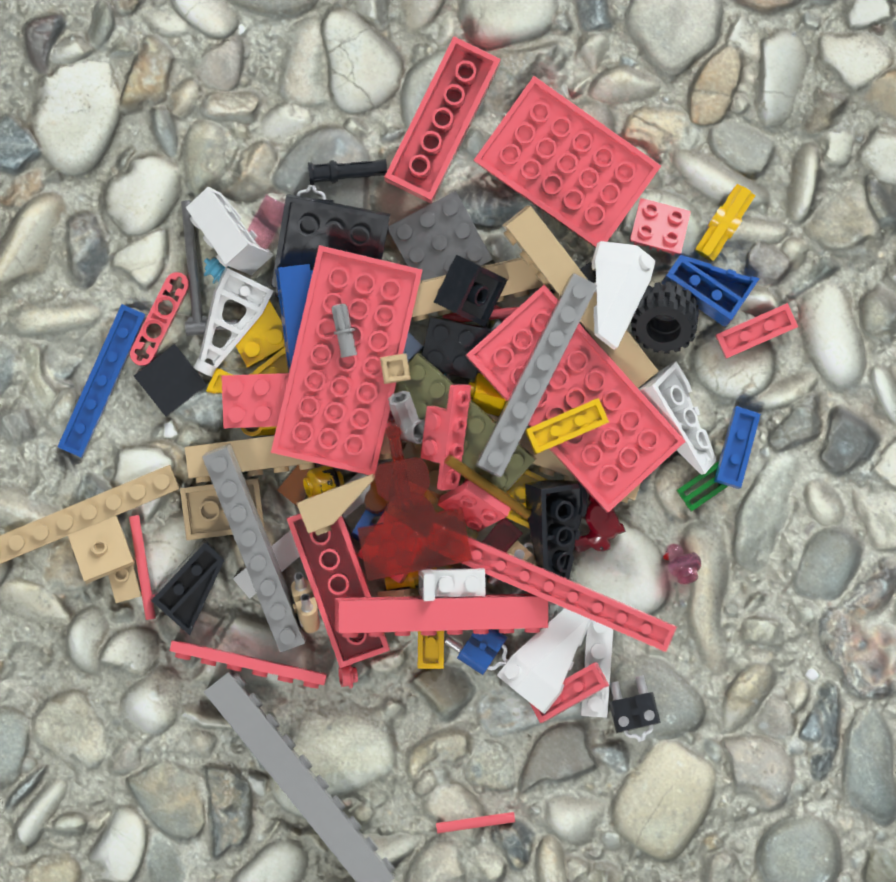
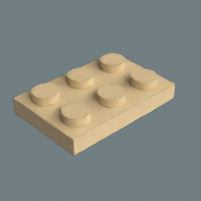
M259 479L245 480L265 529ZM213 484L180 488L186 541L233 535Z

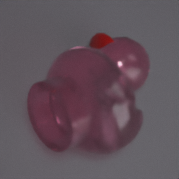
M670 544L666 548V554L663 555L664 560L670 561L668 564L669 572L674 577H677L680 584L695 582L698 579L697 572L701 568L700 557L695 552L683 554V549L679 544Z

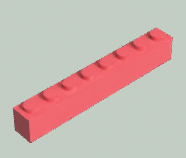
M531 593L486 594L485 596L435 597V601H424L421 596L335 598V630L338 633H342V637L346 638L358 637V633H368L370 637H383L384 632H395V636H410L411 631H421V635L427 636L437 635V631H447L449 635H461L463 630H473V634H488L489 629H499V633H514V629H524V632L538 633L540 628H548V601Z

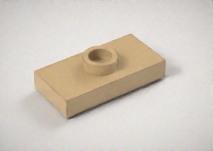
M134 565L108 575L116 603L142 596Z

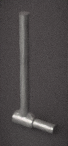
M191 200L181 201L192 317H189L185 322L186 336L204 335L208 320L206 316L202 315L194 224L190 221L191 215L186 209ZM237 319L224 320L231 325L238 323ZM222 326L216 327L215 332L227 331L228 329Z

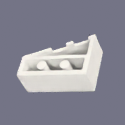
M207 187L186 207L191 215L190 221L194 226L202 230L204 241L218 253L216 258L223 266H230L252 275L273 256L269 249H263L256 243L254 239L258 236L253 230L250 232L246 230L240 221L242 217L222 193Z

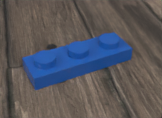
M738 406L733 408L714 482L736 489L742 487L760 413Z

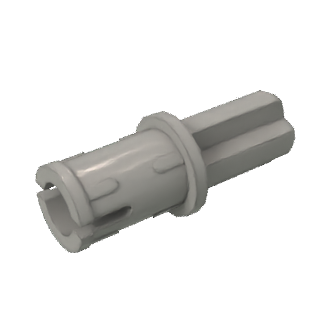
M338 304L332 306L336 328L334 335H337L341 358L358 355L352 333L355 329L351 328L347 305Z

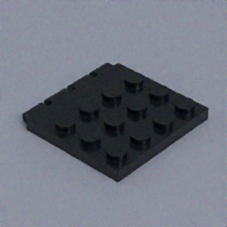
M287 194L271 287H276L275 296L278 297L275 270L279 267L310 264V270H313L319 245L382 260L390 214Z

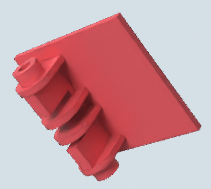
M640 198L629 241L634 242V245L649 246L650 250L652 247L657 248V252L661 249L664 252L671 253L673 256L675 254L681 255L691 211Z

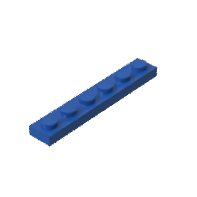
M121 304L57 446L58 448L83 458L147 316L146 314Z

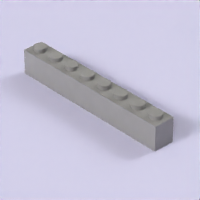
M575 273L570 276L475 466L497 477H502L598 285Z
M231 443L206 452L202 458L280 653L305 644L307 635L300 626L298 614L294 613V602Z

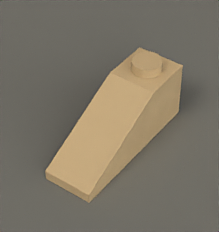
M374 473L298 502L297 506L307 532L315 531L316 535H320L330 531V525L334 524L375 480Z

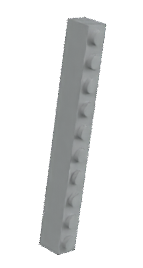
M229 671L205 690L206 696L356 882H391L395 877L393 873L395 867L386 857L382 859L376 851L379 848L371 837L365 839L359 831L362 829V826L354 816L349 818L345 814L343 809L346 807L338 796L335 795L332 798L326 790L329 785L321 775L316 777L310 770L312 764L305 755L299 756L293 748L296 744L288 734L283 736L277 729L279 723L272 714L266 715L260 708L263 703L256 694L252 693L250 695L244 688L246 682L239 673L233 674Z

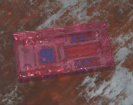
M268 195L265 196L247 230L248 232L251 230L255 232L258 237L254 240L261 248L266 250L269 248L282 223L285 205Z

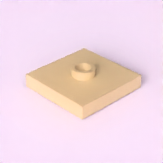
M117 516L68 535L86 584L135 565Z

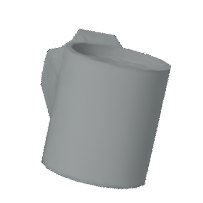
M401 391L392 394L388 400L395 420L393 425L394 436L401 440L417 444L422 443L425 421L419 420L410 392Z

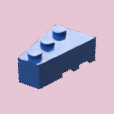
M680 255L661 284L666 285V282H671L672 286L679 284L682 286V290L688 289L691 292V297L695 296L699 310L726 327L732 321L760 278L741 275L730 269L724 270L714 267L710 263Z

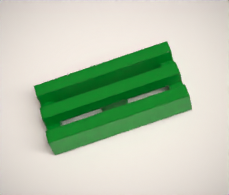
M719 461L713 464L705 474L697 475L676 490L690 512L728 487L721 484L693 504L690 500L716 483L714 482L715 477L687 496L684 493L685 490L718 468Z

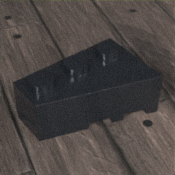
M203 539L151 595V601L188 635H191L196 620L223 565L224 556Z

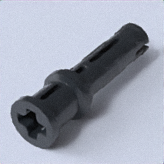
M386 159L351 163H337L334 160H330L329 163L325 164L308 162L310 185H314L315 182L331 181L334 184L339 179L385 176L387 173Z

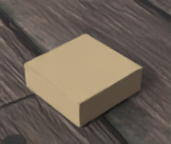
M407 353L380 357L384 384L411 380Z

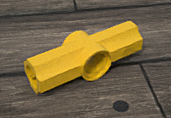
M736 184L723 206L719 207L709 222V228L696 246L695 251L700 256L713 262L723 249L726 241L731 239L742 222V216L756 195L746 187Z

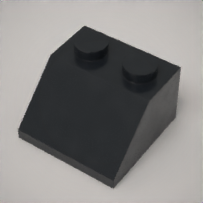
M456 254L437 292L434 303L485 327L508 279Z

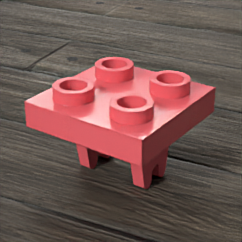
M467 478L455 490L440 496L437 504L446 510L449 515L457 517L466 523L469 528L478 532L507 517L510 511L509 506Z

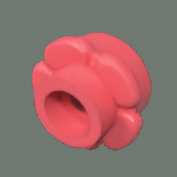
M348 665L338 668L341 687L349 686L350 689L353 688V683L358 682L356 667Z

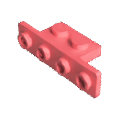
M467 384L450 385L447 409L427 406L420 458L440 463L437 489L442 491L455 490L459 486L460 474L446 465L444 461L451 454L462 462L471 386Z

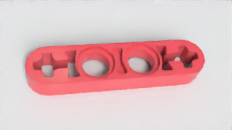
M175 272L166 278L131 348L130 357L135 364L147 366L154 360L189 291V280L184 274ZM179 278H182L181 283L184 285V288H178L174 294L176 297H179L177 302L170 296L164 295L166 291L170 294L174 289V286L171 284L172 280L177 281ZM162 301H170L173 304L172 312L168 315H162L159 312V304ZM149 325H160L161 334L159 337L150 338L148 336L147 328ZM144 337L151 343H156L154 348L149 345L146 350L149 358H143L141 361H138L139 356L136 354V351L143 350L146 343L141 342L142 338Z

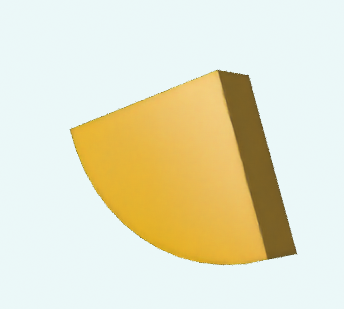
M216 368L206 392L222 394V376L232 374Z

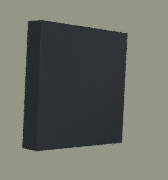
M173 344L134 375L135 379L165 417H168L207 386L206 382L193 368L176 344Z

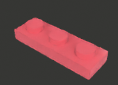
M787 303L718 333L715 337L725 359L791 331L797 328L798 325Z
M594 662L564 679L562 693L545 714L531 703L530 705L539 722L544 723L605 689L609 684L598 663Z

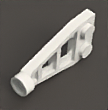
M225 267L214 289L200 355L193 368L212 377L216 368L262 315L273 290ZM227 300H234L246 307L245 315L238 323L233 325L226 323L222 318L223 307ZM218 326L231 331L230 338L222 348L212 344V338ZM210 358L213 362L210 364L205 359Z

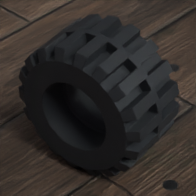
M659 282L655 283L654 287L649 285L631 319V331L636 336L635 340L638 343H643V347L647 350L652 348L653 352L659 353V351H664V354H670V351L674 350L676 353L681 351V347H688L690 341L693 342L695 338L699 305H697L695 296L691 297V292L688 289L682 290V286L679 284L672 286L671 282H666V285H661ZM667 315L673 317L675 320L663 321L657 319L655 316Z

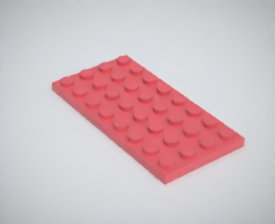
M319 245L271 453L365 475L373 473L375 475L390 412L388 398L394 394L396 382L384 384L380 357L399 355L404 352L422 269ZM338 304L347 305L351 328L355 329L352 333L358 355L341 358L337 335H334L336 328L332 306Z
M545 285L539 288L465 355L506 401H508L558 301ZM578 324L528 426H535L599 398L609 423L549 449L608 513L686 441L588 332Z

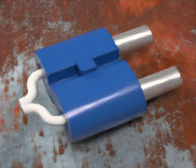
M489 629L488 634L472 633L465 645H462L450 636L444 643L458 652L457 659L481 675H484L487 669L495 670L508 662L506 659L508 651L504 645L508 637L499 633L496 629ZM503 648L502 659L504 662H498L494 666H490L500 649Z

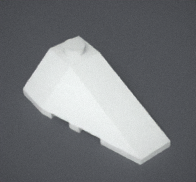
M600 241L597 243L592 260V270L596 271V282L594 284L598 285L595 290L597 293V305L594 307L595 336L614 350L618 348L651 280L656 260L637 245Z
M675 361L661 369L638 389L686 441L677 451L703 475L717 460L707 432L701 429L697 416L700 415L698 406L693 407L689 393L692 392L691 386Z
M564 608L548 623V628H542L540 632L535 634L513 654L497 676L545 714L562 693L564 679L568 670L571 671L574 663L572 661L577 648L582 644L591 619Z

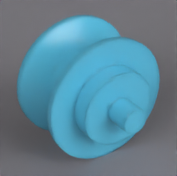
M215 257L211 260L206 258L204 260L207 264L204 268L206 270L204 276L211 274L214 277L213 284L219 281L225 266Z

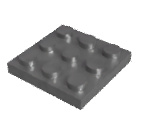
M456 191L388 226V231L406 265L422 269L420 281L447 275L456 254L480 266L493 260Z

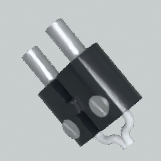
M644 675L635 677L639 695L629 698H622L618 681L610 683L613 701L609 702L615 731L616 733L624 732L627 737L636 738L638 742L644 741L645 736L653 731V725L661 723L654 693L648 692ZM650 727L649 730L643 732L641 737L637 734L628 733V731L638 728Z

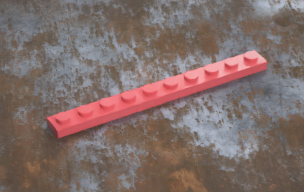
M433 523L428 535L429 541L425 548L471 568H484L487 575L664 652L668 651L677 626L439 523Z

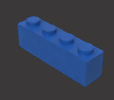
M310 264L279 267L275 270L288 373L290 372L313 270H310Z

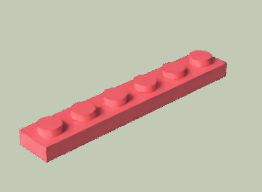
M172 640L170 651L176 652L175 657L190 660L191 656L201 658L200 663L216 666L217 662L227 664L226 669L241 672L242 667L252 669L253 675L267 677L268 673L278 675L277 680L293 683V679L304 681L303 686L316 689L319 688V684L325 685L327 674L178 640Z

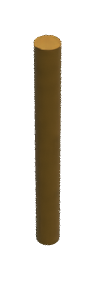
M451 454L446 457L444 461L446 465L509 506L511 510L524 519L530 517L532 513L530 509Z

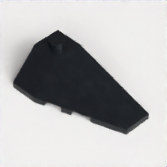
M543 480L525 483L526 507L532 511L528 518L536 565L569 580L574 561L572 554L575 540L580 538L581 531H578L582 516H585L587 511V490L579 481Z

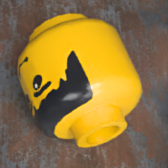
M324 465L310 469L306 478L303 479V485L308 498L344 485V480L340 471L336 472L333 467Z

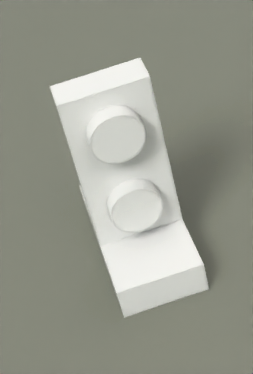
M418 566L419 594L424 601H435V597L485 596L484 568L431 569L429 566Z

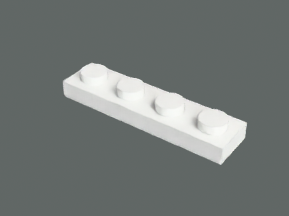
M591 620L586 632L584 668L597 662L608 684H610L613 629ZM609 686L581 701V716L607 718Z

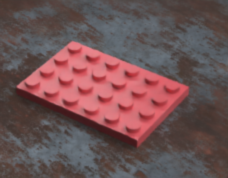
M535 76L530 80L473 161L595 248L598 242L609 241L661 168L660 164Z

